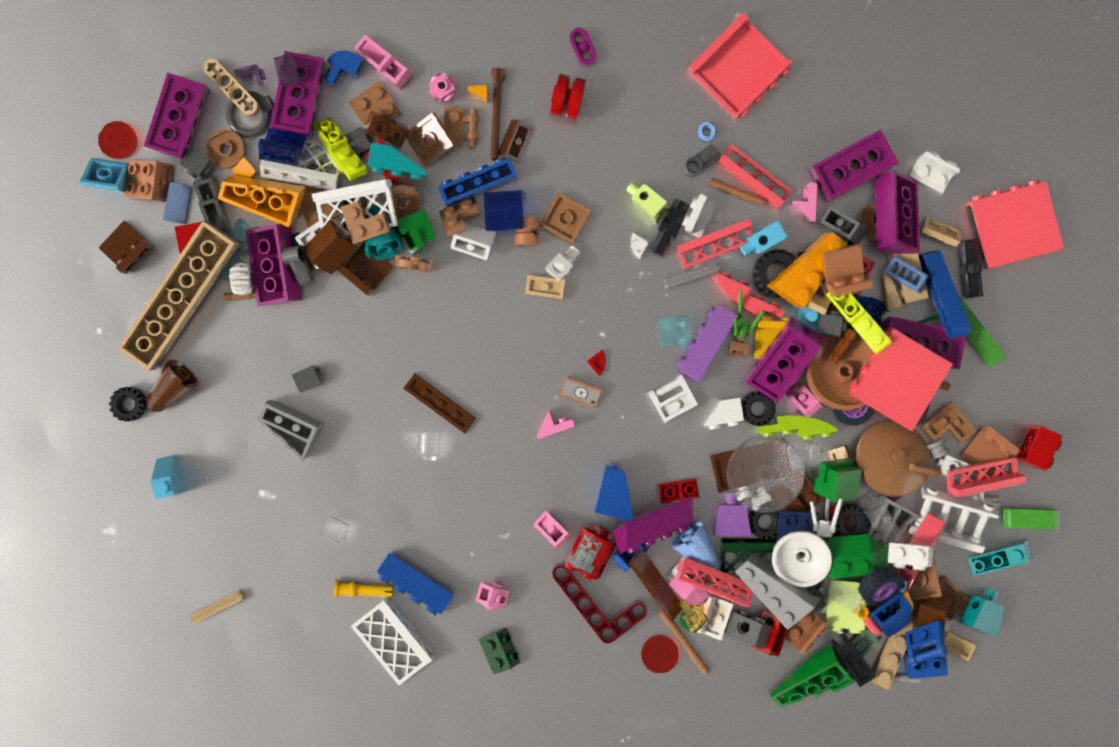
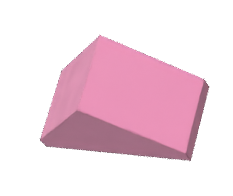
M679 571L668 584L685 601L698 609L710 594L707 591L679 581ZM685 573V577L692 579L689 575Z

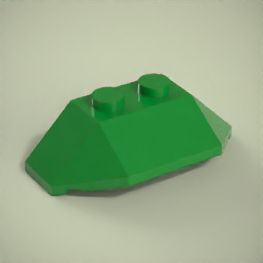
M868 533L829 537L825 541L831 552V567L825 578L864 576L879 567L891 566V563H888L889 549Z

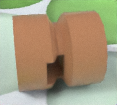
M514 218V229L517 230L515 245H539V234L536 232L539 229V218Z

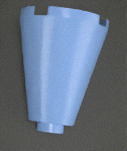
M701 521L689 525V530L674 537L672 547L682 556L716 570H721L722 561Z

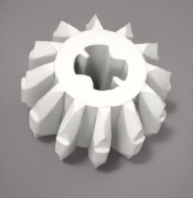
M243 262L232 264L229 270V282L232 292L239 295L252 293L254 283L251 265Z

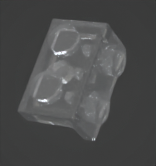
M810 441L792 454V456L815 484L816 477H819L821 462L831 460L829 458L825 459L822 455L824 450L818 443L814 444Z

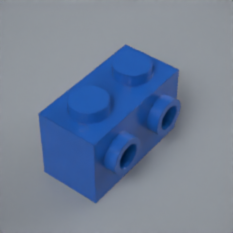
M936 645L929 646L928 649L917 650V654L934 649ZM905 651L906 672L909 679L948 675L946 655L942 657L938 655L912 666L908 659V651Z

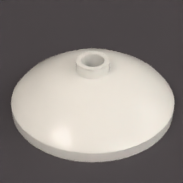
M796 531L785 535L777 542L772 553V564L776 574L786 583L796 587H808L819 583L828 574L831 567V552L825 541L816 534ZM799 552H804L805 555H804V556H800L798 553H799Z

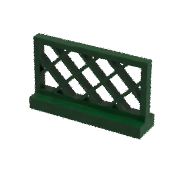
M721 538V572L727 573L730 569L735 572L736 569L733 566L740 560L744 562L745 559L743 557L747 553H761L759 555L761 557L766 553H773L774 547L777 544V538H769V540L760 538ZM726 553H735L738 558L730 564L725 559Z

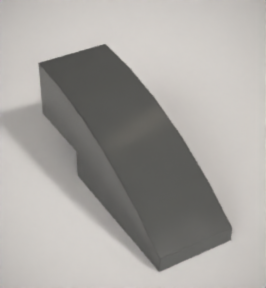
M214 175L195 180L193 185L199 199L198 204L204 220L212 223L224 233L230 234L223 201L218 199L219 189Z

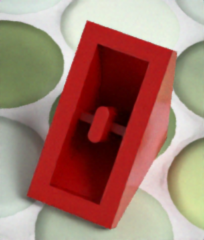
M202 222L175 227L179 254L182 253Z

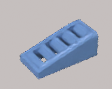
M896 256L893 257L884 272L916 293L920 292L928 279L927 274ZM897 263H899L900 267L894 274L892 271ZM905 267L907 270L901 278L899 275ZM910 272H913L914 274L911 277L910 281H906ZM917 276L921 277L916 286L913 285Z

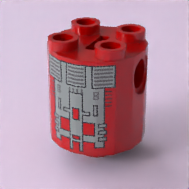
M598 525L582 527L566 559L565 567L572 571L582 572L581 576L588 580L593 579L597 581L600 579L617 545L610 531Z

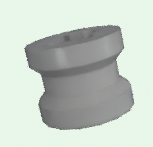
M939 438L927 444V448L932 453V459H937L950 453L949 448L945 446L944 438Z

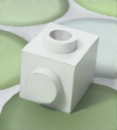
M944 455L938 458L935 467L941 470L942 475L947 476V470L965 467L969 464L949 455ZM960 473L955 474L954 480L960 481L963 476Z

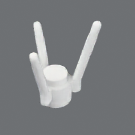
M826 499L825 519L819 520V524L814 502H810L814 523L813 531H817V536L832 537V533H835L842 499L838 500L832 524L829 521L830 500Z

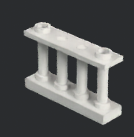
M922 485V497L925 498V502L920 511V517L908 526V533H916L929 513L933 501L944 504L939 518L945 522L952 506L963 509L956 527L953 529L944 527L937 541L983 554L985 545L981 535L989 517L998 519L997 506L990 502H981L967 497L958 498L934 486ZM970 512L981 514L974 533L962 532Z

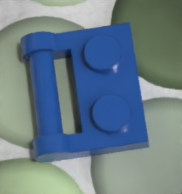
M935 621L906 632L908 659L912 666L938 655L942 657L948 654L942 622ZM936 644V648L917 654V650Z

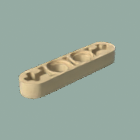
M216 59L207 60L203 68L212 81L247 116L254 117L258 115L260 104L220 62ZM212 65L220 72L218 75L210 68ZM224 77L230 78V83L227 86H222L221 84ZM239 89L242 90V97L235 99L234 92ZM245 101L252 105L254 108L252 111L244 104Z

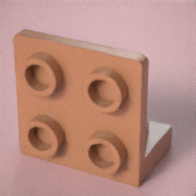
M129 160L125 198L147 199L166 203L172 179L173 165L158 161Z
M859 244L823 253L826 288L835 297L872 288V280L864 274L862 249Z
M983 426L961 454V457L974 465L1007 458L1010 455L1016 456L1020 449L990 426ZM994 466L990 467L986 474L991 476L996 468Z
M807 614L788 629L785 639L803 654L812 648L814 639L817 636L820 637L825 632L826 623L816 614L814 617Z

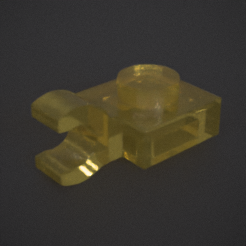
M684 599L679 603L686 613L682 618L692 632L696 633L709 621L700 606H692Z

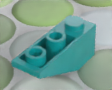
M371 142L367 166L372 169V172L383 174L384 171H389L391 175L398 177L408 174L411 175L410 178L422 180V177L427 178L428 173L392 146Z
M1023 539L983 552V554H976L967 559L973 576L1028 563L1033 555L1028 540Z

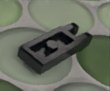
M843 632L840 635L842 640L848 645V648L842 651L836 640L833 639L830 642L839 653L837 655L859 687H862L876 676L856 646L850 642Z

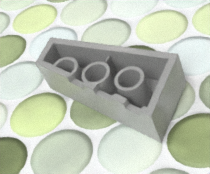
M753 553L735 571L787 630L812 611L821 600L816 595L813 596L807 592L805 587L792 586L783 581L776 574L773 565L756 553Z

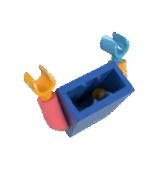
M903 580L900 593L870 613L869 616L868 609L860 604L862 607L860 612H857L855 609L853 611L859 618L863 619V622L873 634H884L887 638H890L910 622L914 604L908 591L905 590L907 582Z

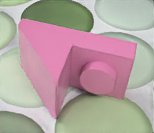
M810 182L803 190V199H806V202L793 201L791 204L809 223H814L816 221L817 183Z
M800 381L785 393L801 415H805L807 418L823 407L820 401Z
M548 411L537 434L538 439L575 427L573 420H568V417L558 419V424L554 425L550 411Z
M547 511L533 524L555 548H558L570 535L568 530Z

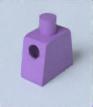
M726 493V504L717 505L713 527L714 536H751L747 507L745 504H738L737 493Z

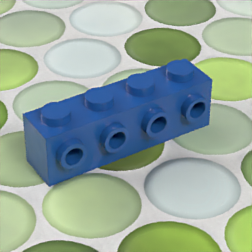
M503 157L496 160L495 164L491 166L483 165L477 168L476 172L471 174L470 172L459 175V179L454 181L452 179L446 180L438 188L447 207L517 179V174L510 158L506 159Z
M391 553L388 554L377 571L380 574L378 576L380 580L386 584L389 581L395 584L394 589L402 594L405 592L412 595L410 598L418 605L421 602L428 606L426 610L435 616L437 613L440 615L443 613L454 596Z

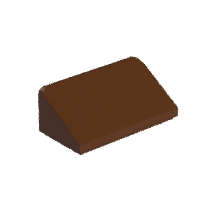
M511 119L498 155L519 163L533 127L519 120Z

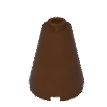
M173 359L165 363L146 399L150 410L161 412L198 386V383H195L197 381L196 376L185 365L180 367L177 365L178 361Z

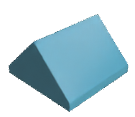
M91 158L79 181L80 185L88 188L125 193L129 163Z

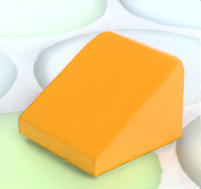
M486 85L467 87L470 94L488 103V89Z
M245 157L232 169V172L240 177L253 178L259 173Z

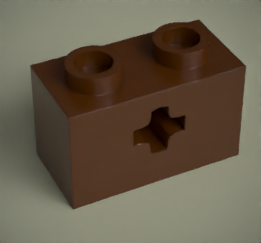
M372 110L364 126L366 133L401 148L409 132L406 125Z

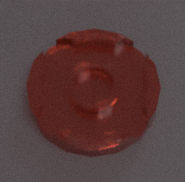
M113 121L106 124L98 136V144L101 151L106 156L115 160H123L130 157L137 147L138 137L135 130L129 124L122 121Z
M658 634L651 636L644 642L641 648V658L648 670L654 673H666L677 664L679 651L673 639L666 635Z

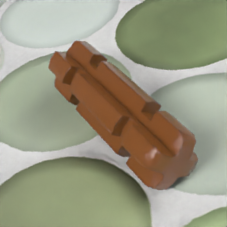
M847 329L844 334L845 336L836 345L834 352L832 351L828 358L831 362L837 364L841 359V355L843 356L850 346L851 340L853 341L857 335L853 329Z

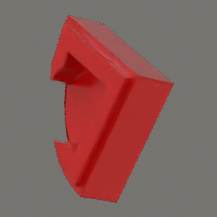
M603 350L587 361L598 376L604 371L606 365Z

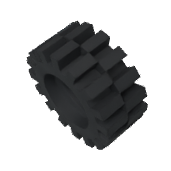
M134 387L119 388L110 397L111 402H109V405H111V409L109 410L120 421L137 420L144 414L143 411L147 408L145 406L147 402L144 400L145 395L141 394V391ZM125 397H131L135 402L134 409L130 412L124 411L121 407V401Z
M760 391L749 393L741 402L744 420L749 424L763 426L770 423L774 418V414H776L774 400ZM756 401L763 402L766 407L764 414L761 416H755L751 411V406Z
M766 504L750 511L748 518L751 532L760 539L769 540V538H775L774 536L777 535L779 510L774 506ZM764 514L770 515L773 519V524L768 529H762L758 524L759 518Z
M842 504L835 526L836 535L864 534L863 530L867 531L868 529L865 527V524H869V521L866 520L868 516L864 514L865 511L852 504ZM847 515L855 517L856 522L851 529H846L843 525V520Z

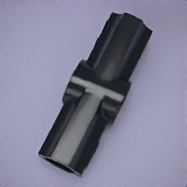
M675 198L667 216L664 217L658 229V234L650 251L665 257L673 239L675 240L682 226L681 223L690 205Z
M977 239L962 240L959 244L962 261L961 273L964 278L966 298L984 296L981 277L982 264L979 260ZM970 263L975 266V272L973 274H971L968 271V265Z

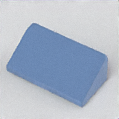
M170 182L163 220L185 224L192 190L191 186Z

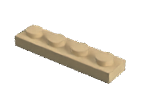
M911 616L910 622L887 639L873 672L876 677L870 681L871 683L887 690L890 689L907 649L906 632L915 629L917 618Z

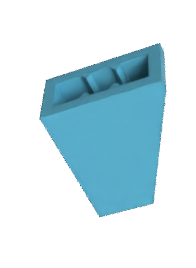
M176 455L156 459L151 477L155 499L185 492Z

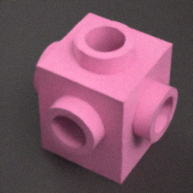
M438 73L430 79L429 86L431 89L429 93L434 100L438 98L441 103L444 101L448 102L455 96L457 91L454 86L457 84L451 75L447 77L445 73L441 75ZM444 83L446 85L445 88L440 89L439 86Z
M492 581V584L481 582L475 601L485 605V608L496 611V608L504 609L510 590L503 588V584Z

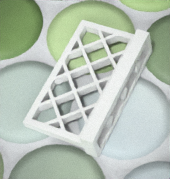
M273 132L264 159L260 164L261 177L324 190L337 189L341 174L322 142ZM275 139L284 141L285 145L276 148L274 145ZM300 144L304 148L295 152L292 146ZM289 148L292 154L283 158L280 152ZM320 148L323 152L314 156L311 150ZM307 152L311 158L302 162L299 156ZM276 154L280 158L277 162L269 161V158ZM326 156L330 162L321 166L318 160ZM294 158L299 162L296 166H291L287 163ZM313 162L318 166L315 170L306 167ZM334 166L336 173H327L325 169Z
M391 179L312 194L313 202H316L321 229L329 220H332L344 231L345 235H350L349 231L343 227L345 219L343 218L339 224L332 217L337 210L342 213L339 206L343 200L353 203L359 201L363 196L370 200L366 209L363 208L365 215L374 216L368 211L372 204L375 203L382 208L379 214L384 211L390 214L392 223H388L389 227L398 226L390 188L392 187ZM386 192L387 201L383 206L376 201L379 193ZM328 203L334 207L329 216L323 213L322 204Z
M389 597L383 599L351 626L398 685H401L436 656ZM379 609L384 614V621L374 620V612ZM362 622L370 623L369 633L362 632L358 625ZM373 624L383 625V633H372ZM386 625L393 626L396 629V636L386 635ZM372 637L382 638L381 647H374ZM385 639L395 640V649L385 648ZM398 640L405 641L408 644V651L398 650ZM384 652L394 653L393 662H387L384 659ZM397 653L407 655V664L397 663ZM410 655L418 656L422 662L418 666L410 665ZM396 667L406 668V675L400 679L396 674Z

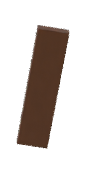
M415 373L403 388L464 434L476 419Z
M638 550L628 564L668 619L674 620L684 608L683 604L644 550Z

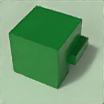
M425 209L397 219L398 226H394L400 239L405 237L412 255L419 253L425 245L432 243L436 239Z
M851 458L821 462L819 477L815 479L814 492L833 502H838L839 499H842V501L858 499L862 469L854 466L855 460Z

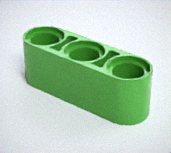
M1004 507L1003 527L1056 530L1059 529V510Z

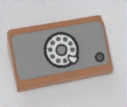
M566 377L560 395L596 408L602 390Z

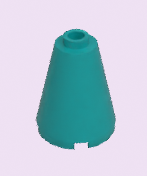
M374 204L368 212L375 216L379 214L382 208ZM384 211L387 222L392 223L387 212ZM394 226L390 227L391 232L365 240V255L368 258L373 256L375 260H384L397 255L396 252L399 249L400 251L403 250V243Z

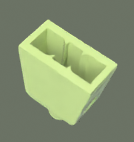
M632 182L628 186L626 191L632 195L633 203L656 224L669 211L667 201L646 184L640 187L635 182Z

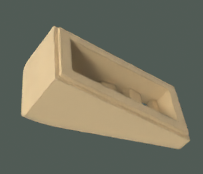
M884 272L881 273L886 312L903 307L892 277Z

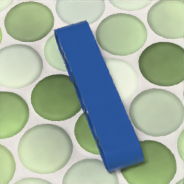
M935 250L919 254L922 272L928 275L926 284L947 337L954 339L969 335L971 332L970 323L941 251Z

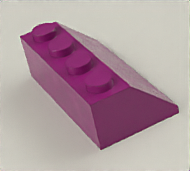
M894 170L876 176L877 249L889 254L920 253L918 181Z
M274 224L245 231L257 307L302 300L300 285L297 283L290 265L284 264L281 256L284 248L294 247L291 227Z
M691 497L622 524L612 532L620 552L628 551L631 554L638 551L639 546L643 544L645 547L655 544V540L661 538L663 541L672 537L673 532L677 531L680 534L689 530L688 526L694 523L693 500Z

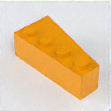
M230 175L222 181L218 199L290 227L297 221L306 186Z
M833 232L824 233L800 257L796 258L786 270H783L775 280L771 281L767 287L796 308H805L825 278L823 253L844 248L847 243Z

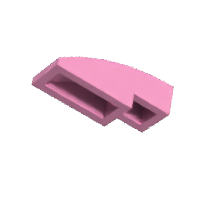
M366 35L353 48L357 54L399 89L412 76V73Z

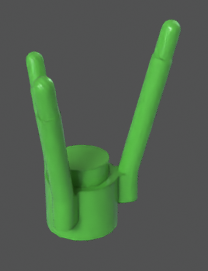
M742 290L739 291L738 318L733 319L734 336L739 338H745L749 333H753L756 325L765 313L762 310L752 325H750L746 318H742Z

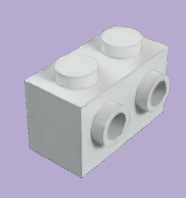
M464 222L466 230L453 235L450 249L487 260L493 247L496 232Z
M889 543L888 563H894L893 567L905 568L906 564L913 565V569L925 570V567H932L933 547Z

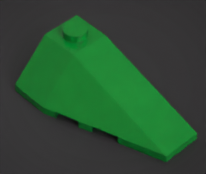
M830 645L814 654L775 689L770 696L779 707L801 702L804 697L811 695L819 697L822 692L832 690V693L840 691L855 683V680L837 655L839 653Z

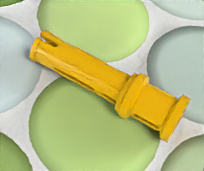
M335 580L334 597H338V595L350 596V598H354L356 595L392 597L393 585L357 584L355 581L348 583Z

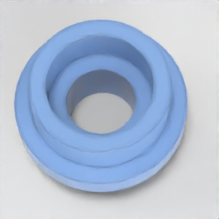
M704 122L699 126L697 133L701 140L711 141L715 138L717 129L714 124ZM704 129H709L710 135H705Z

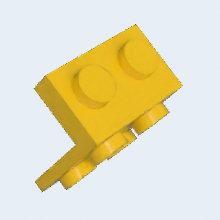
M762 316V320L758 322L755 329L753 353L755 359L761 357L789 318L773 321V317Z

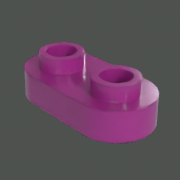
M575 28L570 33V43L580 64L584 66L592 65L596 60V51L585 29ZM581 36L583 40L578 42L575 38ZM585 53H588L590 55V58L584 59L583 55Z

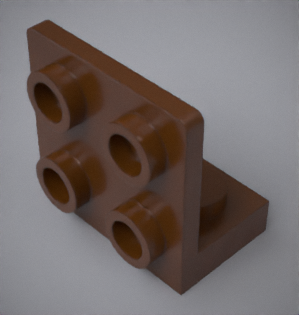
M123 221L99 246V249L117 265L115 268L118 271L128 274L153 246L128 222Z
M363 243L345 265H341L337 271L362 292L370 296L392 270L393 266L385 259L375 260L373 256L368 258L365 255V243Z

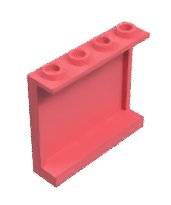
M744 12L688 68V71L735 118L739 115L743 117L750 110L748 106L753 101L757 103L764 96L762 92L766 88L770 90L778 82L776 78L780 74L784 76L791 69L789 65L792 63L791 59L788 61L748 21L749 17Z
M1039 180L1029 182L1028 186L1021 188V185L1010 187L1009 192L1003 193L1002 190L991 192L990 197L984 198V195L972 197L973 201L967 203L968 206L971 205L986 262H983L984 269L1064 249L1047 182L1040 183Z
M889 327L883 332L893 343L878 355L873 350L871 351V358L867 364L865 363L861 367L858 379L852 382L849 388V395L908 430L913 431L953 364Z

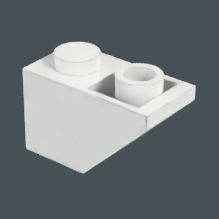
M740 397L719 400L704 421V426H709V429L721 428L720 424L728 423V426L740 425L739 421L744 420Z

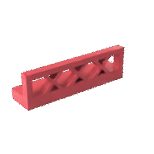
M732 144L717 162L776 209L782 206L785 199L792 192L790 188ZM731 150L738 154V163H734L727 157ZM751 164L754 168V174L750 175L743 170L742 165ZM765 175L769 179V186H764L760 183L757 176ZM780 187L786 193L780 198L773 193V188Z
M750 219L677 246L676 249L684 269L738 249L741 245L747 243V241L743 242L736 238L739 232L747 229L749 235L753 233ZM727 237L733 240L731 246L727 249L718 246L721 238ZM710 244L715 247L711 255L701 253L704 245ZM692 251L697 253V256L693 262L686 263L683 253Z
M1015 456L947 470L948 493L958 498L1026 483V476L1018 472V461ZM1007 463H1011L1010 472L1003 471ZM994 466L996 468L995 472L988 476L986 472L990 467ZM974 470L979 471L980 473L975 479L969 478ZM960 473L963 477L958 483H954V475Z
M686 557L678 562L677 569L680 570L679 581L744 607L750 606L753 591L743 580ZM685 573L695 576V578H687L685 577ZM703 580L713 583V585L707 586ZM720 587L728 589L730 592H722ZM738 594L746 596V599H740Z

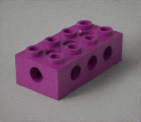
M284 51L270 125L273 130L312 137L326 64L323 58ZM306 72L303 79H298L299 73ZM297 91H302V95L299 98H294V94ZM298 109V115L291 117V112Z
M167 72L144 147L182 160L191 146L209 88L205 84ZM186 95L185 100L179 102L180 97ZM179 113V119L174 121V115ZM173 131V137L168 139L169 132Z
M879 130L813 165L809 170L824 198L829 202L899 164L883 132ZM867 153L873 154L874 161H870L867 158ZM850 162L857 164V170L851 169ZM833 171L840 173V180L834 178Z
M791 316L748 372L746 383L778 403L821 349L824 337Z
M896 317L886 318L884 330H887L889 327L893 328L920 344L922 338L925 339V348L952 363L953 365L950 369H960L966 336L949 339L942 326ZM940 342H943L945 345L943 352L939 350Z

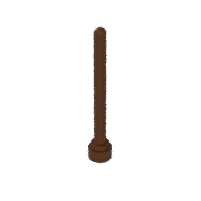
M491 68L490 77L494 81L490 155L492 161L498 159L501 83L506 77V69Z

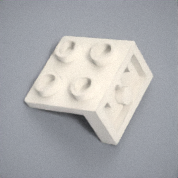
M933 151L924 152L917 157L908 177L939 194H943L951 177L958 174L960 169L956 167L957 164L954 162L940 159V155Z

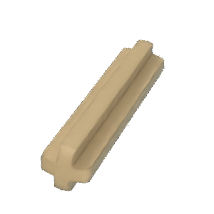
M237 591L191 614L190 619L193 624H196L242 601L244 596L241 591Z

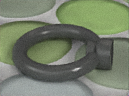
M248 91L257 100L263 111L261 122L252 129H243L236 124L233 117L236 105L230 100L226 108V120L231 130L244 137L256 136L264 131L270 121V111L274 109V103L269 95L263 97L256 92ZM240 92L236 94L234 98H241L243 93Z

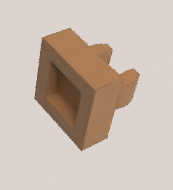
M737 337L735 342L731 341L728 355L747 358L750 344L744 343L745 338Z

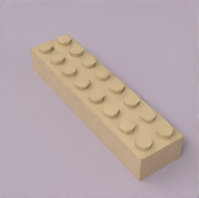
M202 221L117 349L148 371L156 370L240 243L212 223Z

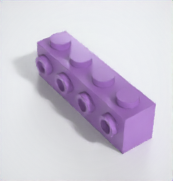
M719 304L716 307H711L706 315L709 317L706 324L702 323L697 330L699 336L696 341L691 340L687 347L689 350L687 356H682L677 364L679 372L696 382L701 380L734 324L733 319L738 318L736 314Z

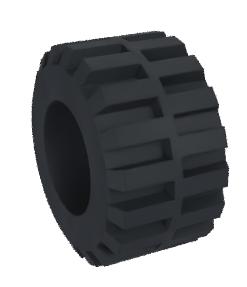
M774 249L766 252L756 261L752 277L755 280V286L759 288L761 293L763 292L767 297L782 298L767 287L770 283L767 277V269L772 263L776 262L788 268L796 259L794 254L784 249Z

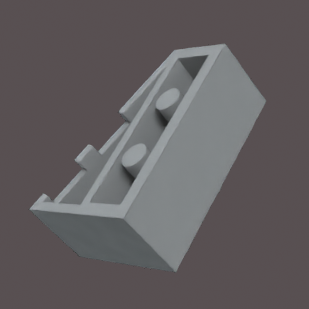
M271 399L264 403L257 419L271 434L279 438L286 448L294 452L302 462L308 457L322 423Z
M880 495L867 519L869 524H865V527L868 529L867 531L863 530V533H868L887 548L889 543H893V540L920 516Z

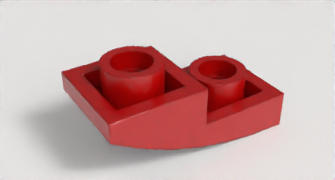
M697 478L656 484L659 503L699 497Z

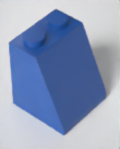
M610 463L609 466L605 465L594 512L631 521L633 520L625 471L618 464Z

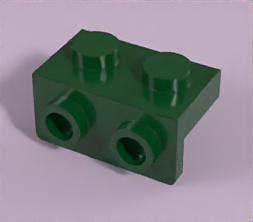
M506 628L478 639L493 675L512 669L520 663L519 655Z

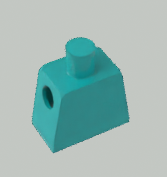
M986 588L983 598L975 595L972 596L959 623L998 637L1004 607L995 603L998 591Z

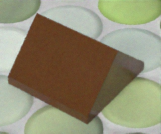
M329 220L305 246L311 263L331 275L358 248L332 220Z
M951 594L919 601L916 628L940 621L943 623L945 639L953 626L955 595Z

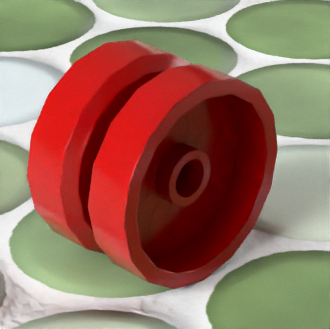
M560 73L552 94L550 115L560 117L564 106H566V118L577 121L586 79L576 77L571 89L569 88V75Z

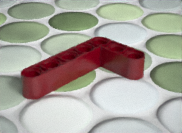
M558 563L553 567L552 576L604 643L614 642L646 616L647 608L645 604L640 600H635L609 620L572 571L565 567L566 564ZM558 568L566 570L564 577H558L555 574ZM575 583L578 586V590L571 593L568 591L567 586ZM583 598L588 599L590 602L586 608L579 605V601ZM640 605L643 607V612L638 615L634 614L633 608ZM593 614L601 616V620L598 623L591 621L590 618ZM619 618H627L628 624L620 626L617 623ZM605 629L613 631V635L610 638H605L602 635Z

